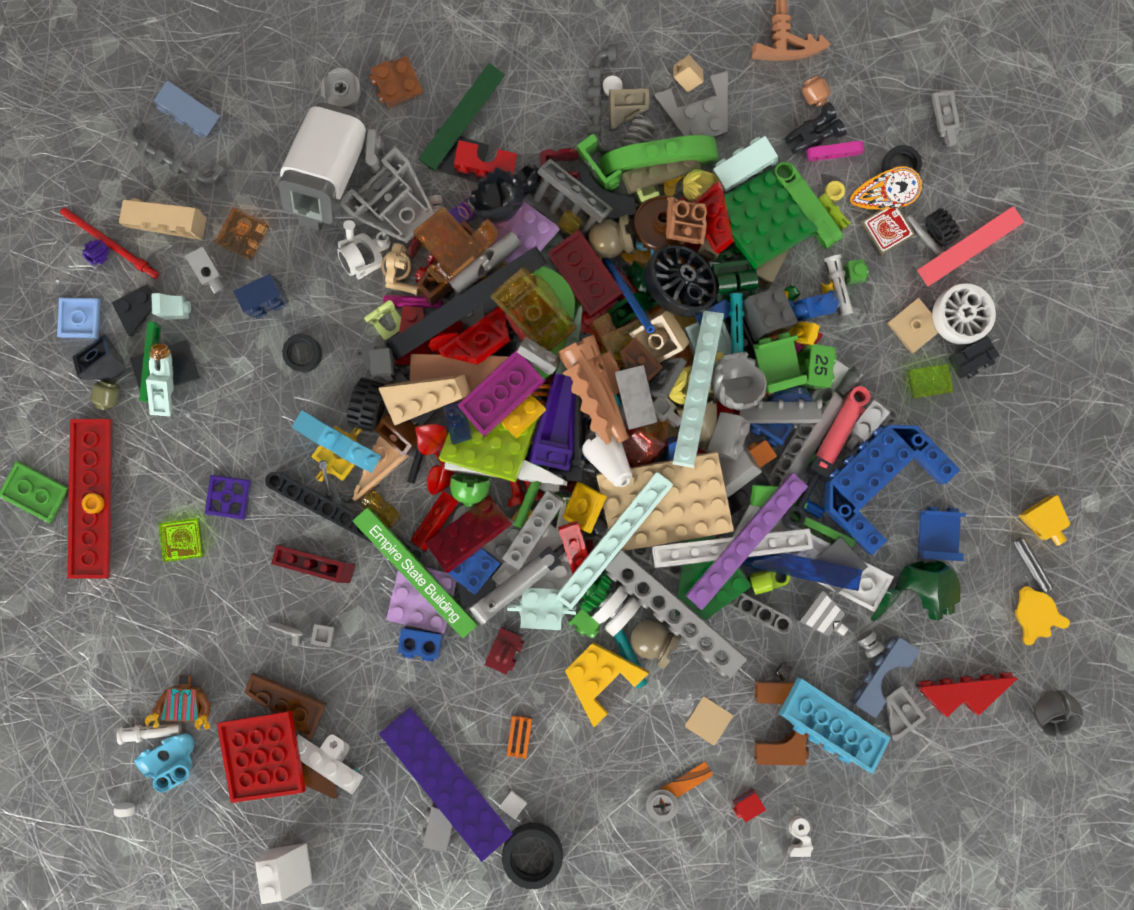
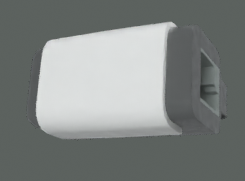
M318 103L315 107L309 109L281 168V179L279 181L282 207L286 212L298 216L301 226L320 231L324 223L331 224L365 148L366 130L364 119L360 113L329 103Z

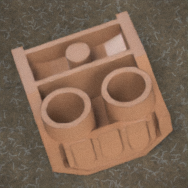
M667 197L666 238L704 245L707 226L706 204L686 202L685 200Z

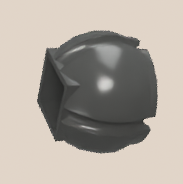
M1066 690L1041 693L1034 709V719L1043 734L1050 737H1056L1057 733L1061 736H1066L1082 727V722H1084L1082 707Z

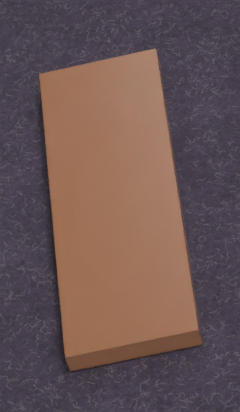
M411 354L410 381L464 374L471 391H473L508 357L489 356L477 365L442 357L441 355Z

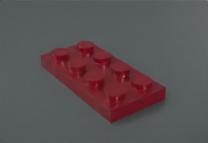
M577 230L547 252V255L591 318L624 295L580 230Z
M489 495L425 544L444 571L449 573L505 531L512 523Z

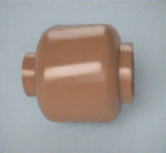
M816 75L803 82L804 86L801 91L809 105L816 104L818 107L827 102L826 98L831 94V90L824 77Z

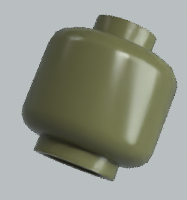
M100 380V382H96L93 385L90 400L96 404V408L107 410L116 406L120 390L115 382Z

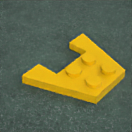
M594 642L565 670L593 727L609 713L595 698L620 673L634 687L650 673V671Z

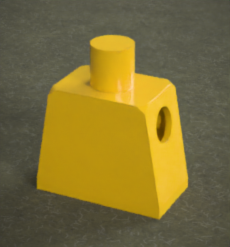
M1049 495L1018 515L1039 539L1047 540L1052 538L1056 546L1067 541L1062 530L1070 526V522L1058 495Z

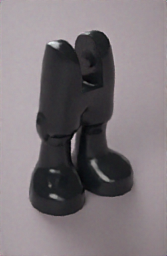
M830 102L822 106L821 114L818 117L804 121L802 125L791 131L784 138L786 143H790L802 136L804 141L791 149L793 154L819 146L829 137H843L847 134L843 122L840 119L835 120L837 113ZM832 122L825 129L821 131H816L819 127Z

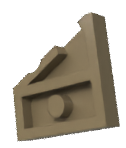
M649 88L609 89V129H615L618 125L634 118L636 114L643 113L649 109Z

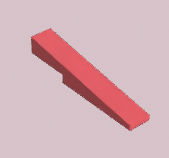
M1013 206L919 268L917 272L926 285L930 286L1023 224L1024 220Z

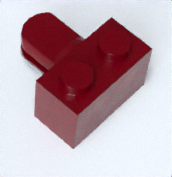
M501 626L484 665L503 674H507L508 670L513 671L517 661L513 659L516 651L520 653L525 643L522 641L523 635Z

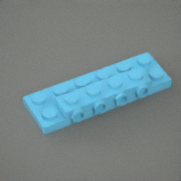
M798 677L778 713L794 725L793 730L802 735L807 733L810 735L808 739L819 745L820 742L824 744L823 749L833 755L836 752L839 754V760L847 764L853 762L872 774L891 739Z

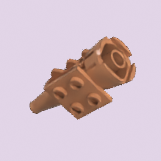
M594 335L582 339L583 341L575 342L562 349L557 355L567 368L563 374L571 377L573 381L572 393L579 395L582 399L581 411L589 414L592 419L591 431L598 433L606 445L612 442V435L619 444L629 439L614 396L620 393L615 372L620 371L611 351L603 355L600 354Z

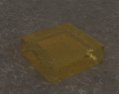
M567 209L557 226L568 235H572L579 230L583 221Z

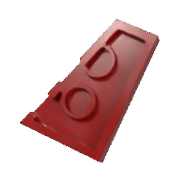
M717 181L693 203L706 204L707 226L705 237L714 252L719 254L734 239L722 184Z
M403 306L399 334L425 318L423 308ZM429 340L398 360L395 358V364L410 366L411 354L432 355L431 348L428 345L430 343Z

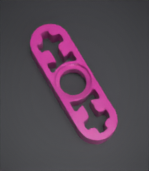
M863 141L818 146L806 150L807 159L810 162L856 156L865 152Z

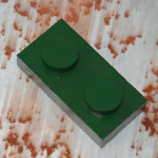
M633 260L632 265L627 270V279L638 290L646 292L645 265Z

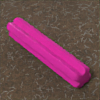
M385 295L383 298V303L391 300L395 307L440 308L442 306V299L431 306L423 296Z

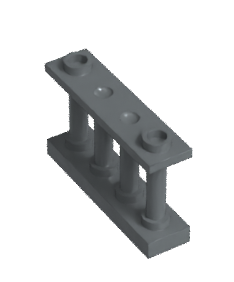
M549 159L537 172L543 177L537 190L534 189L529 192L523 201L555 223L568 237L577 230H580L588 241L589 232L596 221L601 223L611 213L613 208L553 160ZM549 184L559 190L553 202H550L543 196ZM565 196L574 202L568 215L559 209ZM580 209H583L590 215L584 227L574 221Z

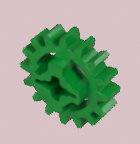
M603 571L579 601V607L587 613L591 612L593 607H599L608 596L609 584L612 580L606 572Z

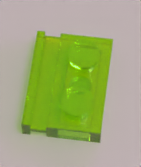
M949 364L908 370L912 399L954 392Z

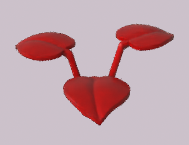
M426 424L415 427L417 447L423 455L435 454L440 462V466H433L427 476L428 491L431 495H436L450 485L451 476L455 475L454 471L444 469L445 463L439 459L438 451H442L447 438L446 428L439 424Z

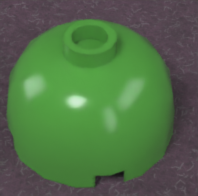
M466 473L451 476V493L457 501L463 503V506L474 507L475 503H480L487 497L490 489L489 477L475 475V477L467 476Z

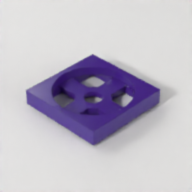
M210 475L204 514L245 520L251 480ZM225 481L224 490L221 492L213 491L218 483ZM234 482L242 486L244 490L243 495L233 492ZM226 493H229L231 495V499L229 501H226L224 499V495ZM212 499L220 500L222 503L221 512L214 507ZM233 502L242 503L239 511L233 514L229 513Z

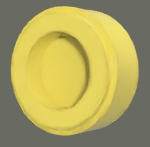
M831 181L825 187L824 193L827 194L832 202H837L844 196L845 187L839 181Z

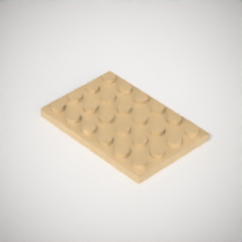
M718 451L696 455L694 468L674 465L673 460L631 467L632 478L630 483L624 487L614 486L602 473L597 474L600 493L607 496L603 507L608 529L611 528L656 471L673 482L670 490L621 550L627 551L734 532Z

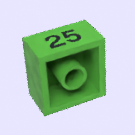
M817 344L802 347L803 349L798 352L797 359L800 372L807 376L808 383L798 385L797 387L809 390L831 388L835 378L833 366L837 360L836 347Z

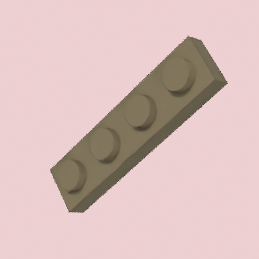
M696 160L679 161L637 168L623 173L621 177L628 193L631 194L685 176L694 169H701V165Z

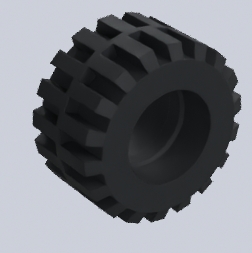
M363 377L359 379L353 389L348 405L347 423L349 426L370 432L376 429L385 408V402L378 388L386 384Z

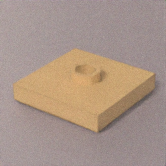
M920 298L913 301L887 323L911 353L917 351L938 333L933 323L932 313Z

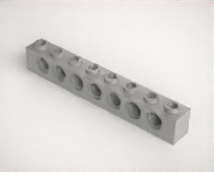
M622 549L606 567L607 575L613 581L619 580L623 584L622 588L628 594L632 595L634 593L639 598L638 602L646 609L650 607L654 611L653 615L660 622L665 620L670 625L669 629L677 636L681 634L686 639L684 642L691 649L696 647L701 652L700 656L708 663L712 661L717 666L716 670L722 676L728 675L731 678L746 662L747 656L626 551ZM629 568L633 571L634 576L632 579L624 578V569ZM646 582L649 585V591L645 593L639 591L638 584ZM655 596H662L665 599L664 605H655L653 601ZM677 609L681 614L680 618H670L669 611ZM687 623H693L696 626V630L693 633H688L684 626ZM705 636L711 638V645L703 646L700 643L701 638ZM724 650L728 656L724 660H719L716 657V653Z

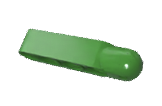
M789 162L779 163L774 169V175L789 192L791 198L800 207L805 216L816 225L818 230L814 237L824 249H828L843 238L841 230L796 168Z

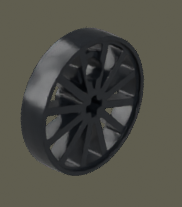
M681 244L663 245L652 254L645 266L644 278L648 291L662 308L674 315L681 317L697 316L709 308L717 297L718 283L712 267L702 255L690 247ZM680 257L685 259L684 265L681 264ZM701 274L703 279H697L696 276ZM659 283H666L667 285L661 287ZM674 288L670 297L666 292ZM678 295H679V298H680V302H681V303H679V302L676 301L677 298H678Z

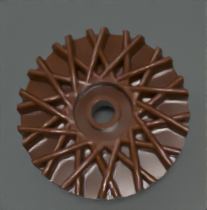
M660 195L644 201L635 212L633 232H635V238L638 239V243L641 242L643 248L648 247V251L650 249L656 251L659 247L666 244L686 245V242L666 238L667 197L672 196Z

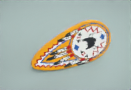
M906 166L895 167L863 183L851 195L850 202L855 206L865 209L904 207L913 203L919 197L922 190V181L919 174L912 168Z

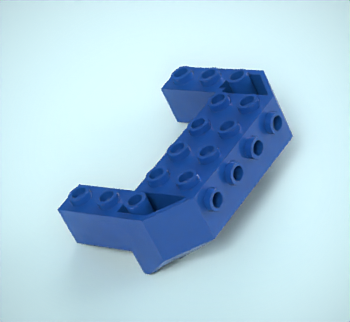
M879 426L873 431V436L868 441H863L857 447L858 450L846 457L843 461L844 464L839 469L835 468L825 481L824 511L867 554L873 555L887 540L859 510L913 458L938 484H947L960 471L953 461L919 426Z

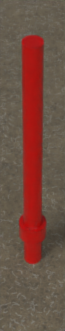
M66 207L60 210V214L130 261L140 272H145L154 279L159 278L160 273L149 266L147 261L142 258L139 259Z

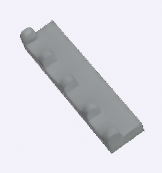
M761 399L758 405L739 410V416H742L750 423H821L822 399L812 402H804L803 399H799L798 402H783V399H779L778 402H763Z

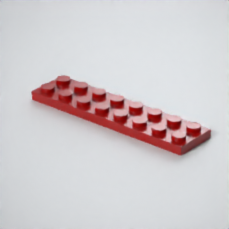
M70 419L67 579L110 578L112 419ZM96 493L102 496L104 507L100 512L87 513L83 509L82 500L87 494Z

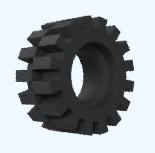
M939 208L925 218L928 232L932 234L931 237L935 238V242L939 243L940 246L947 247L961 236L960 230H958L959 226L955 224L956 221L952 219V215H948L947 210L944 211L943 208Z

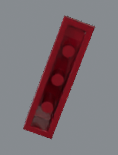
M276 545L271 563L337 583H351L355 567L354 563Z

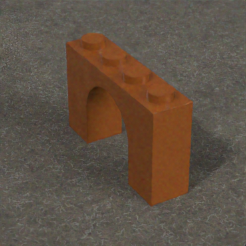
M755 680V701L763 704H784L795 681ZM792 729L791 733L782 740L754 741V761L757 765L806 766V760L809 759V748L806 747V739L809 738V735L807 733L802 735Z

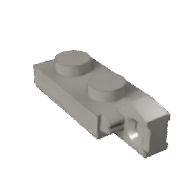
M953 90L933 93L931 96L940 137H944L946 148L953 147L957 143L956 135L959 134L960 128Z
M877 398L874 399L855 423L850 433L852 437L846 446L852 450L858 443H862L865 440L868 441L873 431L884 422L892 410Z

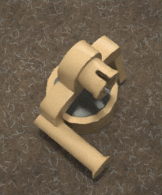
M394 243L392 251H389L383 258L381 264L383 274L386 276L385 287L418 296L417 286L402 283L410 278L413 271L412 263L406 256L408 249L403 244Z

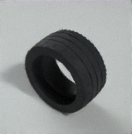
M536 822L520 825L512 831L513 835L505 841L503 846L502 864L505 873L513 883L521 888L539 889L545 887L556 878L563 862L562 844L556 833L546 825ZM527 837H538L549 844L552 850V861L545 871L531 874L520 870L515 865L513 850L520 840Z

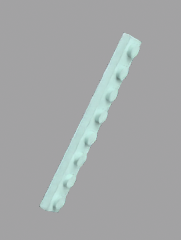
M703 312L673 459L674 465L692 468L695 465L724 313Z
M656 471L559 590L555 598L572 609L670 490L673 482Z

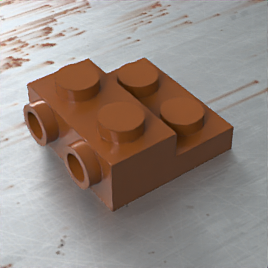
M407 55L393 62L385 61L370 68L372 74L369 77L373 86L378 85L380 91L377 92L381 104L386 103L388 109L424 93Z

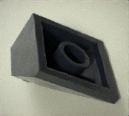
M105 334L72 357L79 379L111 380L121 375L126 369L123 358Z

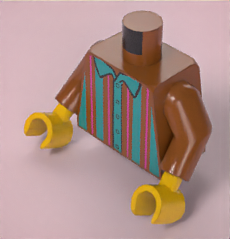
M179 675V685L171 686L163 692L151 712L152 715L147 716L145 719L147 727L151 721H155L153 727L154 729L158 728V718L161 717L162 721L195 722V727L200 730V726L203 723L206 730L210 728L207 719H209L211 703L201 687L191 686L192 675Z

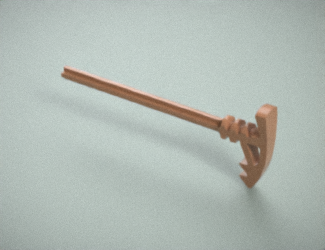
M776 0V14L772 17V23L774 24L772 26L773 44L771 47L755 43L752 46V59L771 61L799 60L824 51L830 46V43L821 34L816 41L810 33L806 36L805 40L788 33L791 31V25L789 24L791 16L787 13L788 0ZM787 45L800 50H787Z

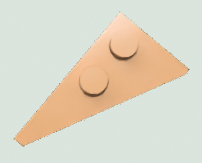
M380 435L372 450L382 457L372 473L363 470L362 478L359 485L356 486L354 497L352 498L355 502L359 501L409 457L408 454L403 457Z

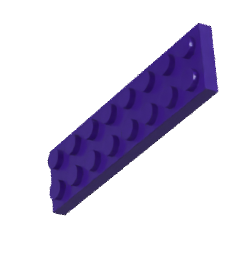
M411 707L379 733L481 862L513 835Z

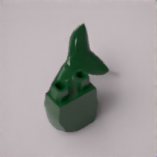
M919 561L907 564L902 570L895 588L886 592L882 603L872 615L871 620L876 621L896 602L901 593L907 589L915 591L920 596L923 608L928 609L929 619L939 621L943 619V614L951 615L955 613V604L960 602L961 592L956 571L942 561L927 563Z

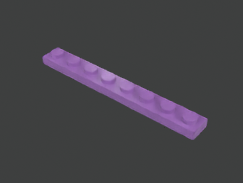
M790 473L685 596L703 610L808 486L794 473Z

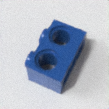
M403 627L400 634L398 653H403L402 656L406 658H414L416 655L422 656V660L434 661V658L438 659L440 657L443 634ZM407 638H412L415 641L414 648L406 646ZM427 641H432L435 644L434 651H428L425 648Z

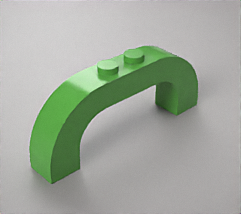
M689 135L624 146L603 155L599 160L601 172L607 178L618 169L623 174L641 167L686 160L699 161L701 166L712 165L719 162L715 138L706 135Z
M541 267L532 274L529 290L546 294L556 306V318L548 351L558 356L557 353L564 349L573 323L575 300L569 284L561 275L549 268ZM534 366V368L540 373V375L546 381L549 378H551L556 372L555 369L553 374L550 373L548 375Z

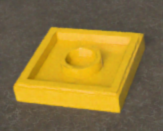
M577 481L562 518L570 523L577 521L580 529L591 533L607 496Z

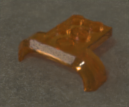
M443 206L413 231V234L439 262L427 268V272L438 283H446L495 242L498 237V229L489 219H486L479 229L470 236Z

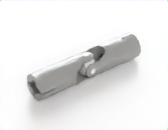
M509 231L448 282L458 295H461L487 272L522 245L521 241L512 231Z

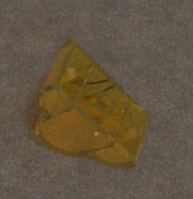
M524 267L519 269L490 294V297L532 341L548 351L552 350L576 330L574 321L562 307L560 299L550 285L537 274L533 275Z

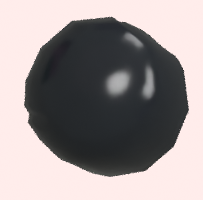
M526 165L516 174L521 180L524 193L533 191L539 186L542 177L537 173L539 168L535 165L533 167Z

